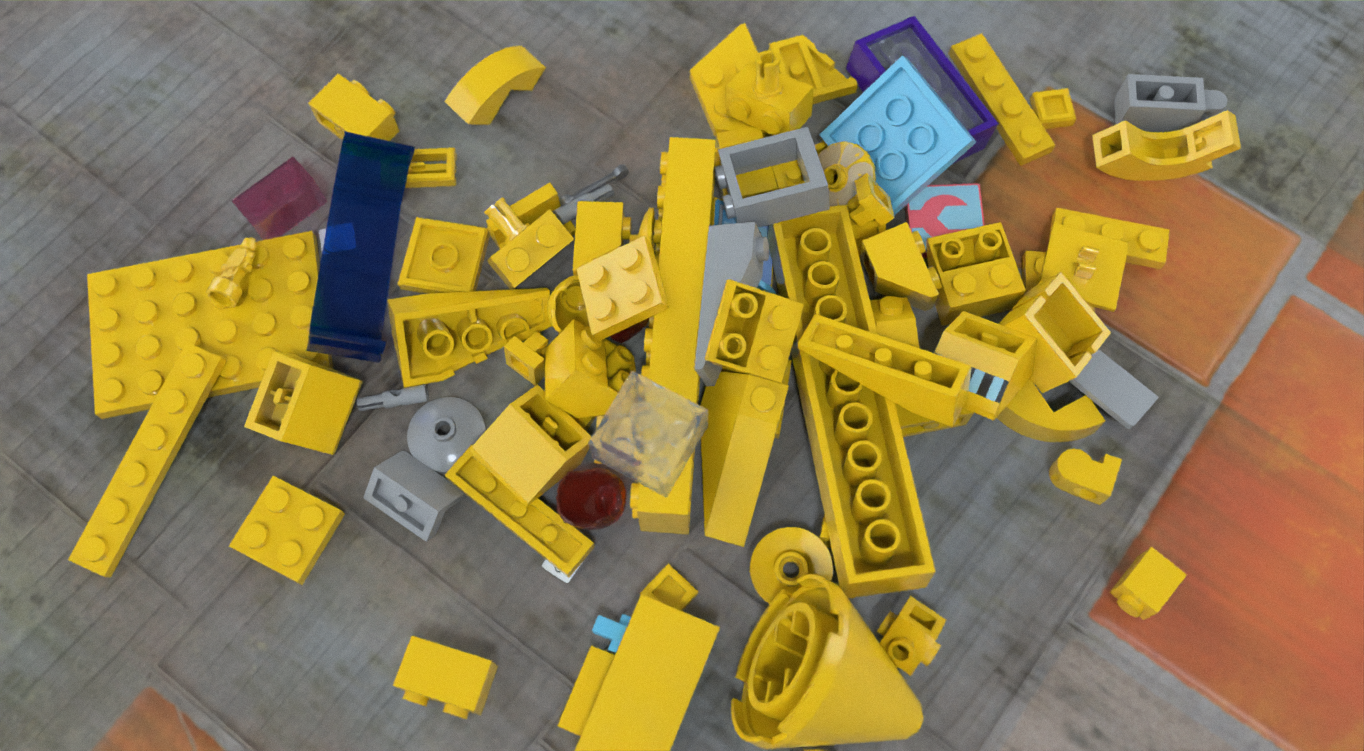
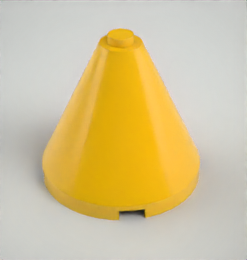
M808 574L798 578L797 583L803 586L793 594L783 589L760 617L740 658L735 678L744 682L742 700L739 701L735 698L731 700L732 722L737 734L743 740L760 748L777 749L905 740L917 733L923 723L920 701L843 590L837 584L816 574Z

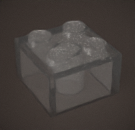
M631 371L588 443L592 458L667 498L708 427V410Z

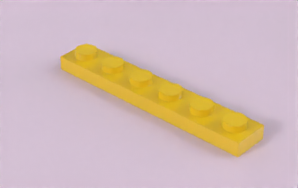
M189 342L185 343L68 559L69 561L103 577H112L226 363L225 359Z

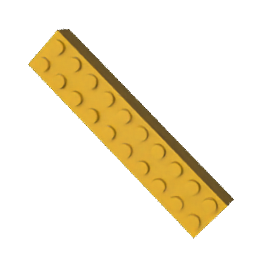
M670 137L668 152H661L660 175H662L661 185H658L657 209H659L658 220H655L654 243H656L655 258L669 308L649 317V328L645 329L644 352H646V366L642 365L641 390H643L642 402L646 404H639L637 416L639 440L643 441V443H635L634 449L636 479H640L639 483H632L630 494L632 518L638 519L640 530L646 532L689 534L700 376L695 371V359L708 231L711 221V202L714 197L716 140Z
M847 205L830 206V210L770 224L767 239L779 296L804 304L791 348V355L839 587L848 598L926 588L936 571L895 403L798 349V342L814 314L878 334Z

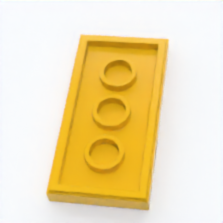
M641 594L575 751H670L720 627Z

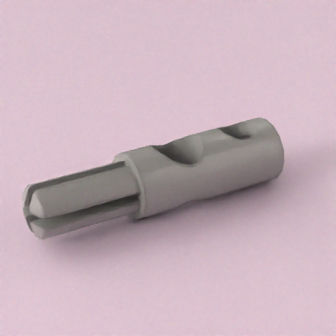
M606 184L590 194L586 193L552 212L562 224H565L576 218L578 201L602 202L614 195L611 185Z
M424 384L400 390L383 391L382 394L360 397L357 398L356 404L359 411L382 407L388 409L399 405L428 402L429 394L427 386Z

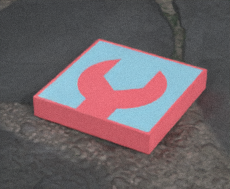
M980 183L928 185L905 206L906 222L911 232L916 230L919 232L925 249L927 238L985 226ZM927 250L925 253H922L923 258H927Z

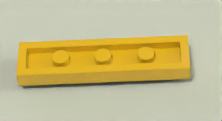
M981 33L952 45L949 56L967 84L999 123L996 129L1019 165L1022 166L1052 153L1055 143L984 35Z
M471 445L445 474L447 480L565 576L570 578L595 548V544L540 499L537 498L526 507L470 451Z

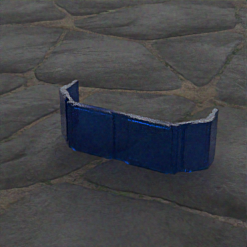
M344 131L306 351L380 363L386 346V341H382V330L400 209L409 166L415 150L414 146Z

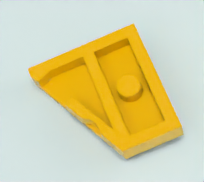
M804 35L769 43V50L773 51L772 62L775 53L780 55L779 73L814 86L813 104L856 93L857 81L852 76L847 79L834 68L835 62L826 54L819 52L815 44Z

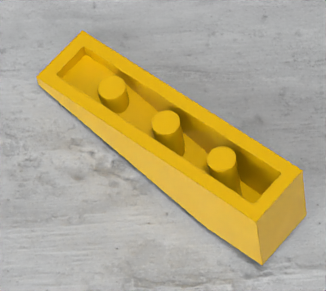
M814 314L798 342V349L914 414L951 427L954 426L968 397L971 365Z

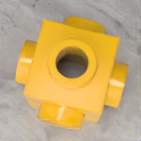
M910 596L897 615L889 611L876 632L883 636L879 643L895 667L900 668L911 676L920 662L928 666L937 654L941 645L936 640L946 619Z

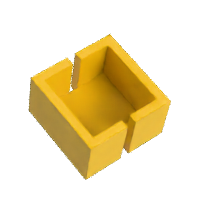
M1062 272L1029 289L1012 308L1013 311L1009 312L999 323L1000 325L1038 338L1032 377L1030 379L1042 393L1077 378L1091 360V355L1098 351L1111 334L1109 329Z

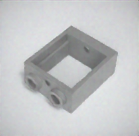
M808 127L718 149L721 165L714 167L719 189L727 188L728 195L722 197L728 219L735 217L736 223L755 222L759 228L830 210L828 183ZM794 160L798 161L805 183L742 198L736 175Z

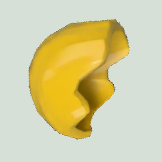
M578 275L570 276L560 282L552 291L547 302L549 320L559 334L573 319L586 327H590Z

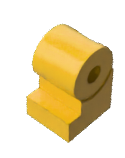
M1068 449L1061 453L1052 463L1049 469L1050 480L1055 487L1062 491L1101 505L1112 494L1122 459L1105 454L1097 462L1080 449Z

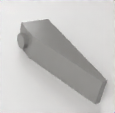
M755 222L709 226L695 359V371L706 386H715L722 370L721 367L704 360L726 281L730 279L757 288L763 274V261L769 259L767 237H762Z

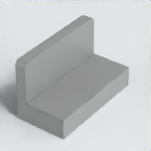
M1098 349L1096 353L1091 355V360L1078 377L1069 382L1125 428L1131 429L1159 397Z
M400 451L374 467L363 498L427 542L437 534L445 511L461 501L464 493L449 480L406 451Z

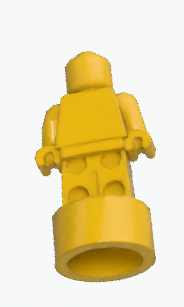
M244 238L240 249H236L228 257L227 263L221 267L223 270L222 275L213 278L206 291V295L215 303L229 308L236 306L243 292L239 283L242 277L245 276V273L247 271L251 272L253 268L251 265L255 257L254 252L258 247V243L254 238Z

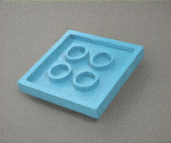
M903 55L820 134L828 146L846 141L860 145L869 153L875 165L876 183L890 196L894 215L976 143L975 139L914 65Z

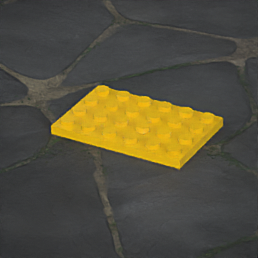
M313 230L256 241L258 247L254 252L255 257L251 265L253 268L251 272L247 271L245 276L242 277L239 284L243 292L233 308L215 303L206 295V291L213 278L222 275L223 270L221 267L227 263L228 257L236 249H240V245L87 274L95 415L105 419L149 410L186 342L226 360L207 398L259 388L273 351L292 353L333 369L317 237Z

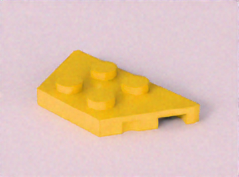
M745 23L740 24L690 69V80L714 136H716V133L751 126L726 115L725 86L749 61L756 63V56L758 54ZM761 130L763 136H773V134H769L766 131Z

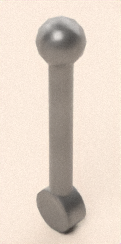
M624 164L617 166L611 174L573 195H563L560 199V205L563 206L586 193L590 194L615 179L621 180L625 178L629 170Z

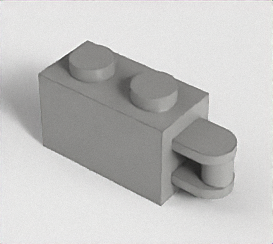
M1128 74L1114 98L1115 122L1118 124L1126 120L1137 128L1149 132L1176 131L1220 114L1228 101L1226 95L1221 91L1204 90L1203 78Z

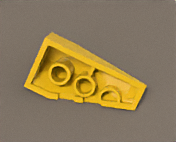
M531 288L429 293L388 299L392 337L404 388L444 381L454 376L455 371L473 362L478 364L488 359L487 355L503 348L514 336L524 341L536 331L540 333L552 327L547 314V302L550 297L549 289Z

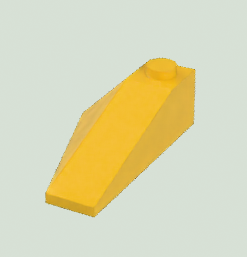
M720 372L715 386H706L700 405L705 536L737 546H745L789 385L749 374Z

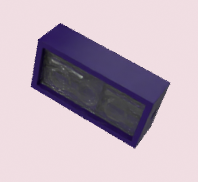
M915 16L855 41L846 70L857 81L858 86L863 92L903 55L909 59L976 141L954 163L986 147L999 123Z

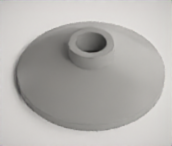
M456 397L437 398L423 405L414 414L407 431V443L413 457L437 473H447L463 453L486 431V426L482 415L471 403ZM442 425H449L451 429L447 435L440 436L437 434L438 429Z

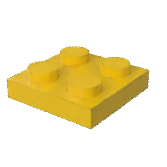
M645 236L577 268L591 333L599 341L669 308L652 243Z
M272 476L229 544V547L303 585L345 516V513L303 490Z

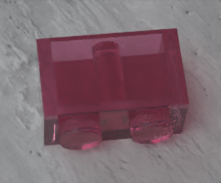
M292 156L234 198L232 203L262 240L281 237L326 204L327 200L316 181Z

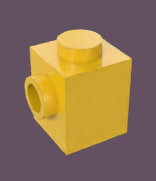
M1150 547L1137 556L1109 593L1118 599L1117 604L1122 610L1133 617H1140L1145 620L1160 611L1187 574L1153 547Z

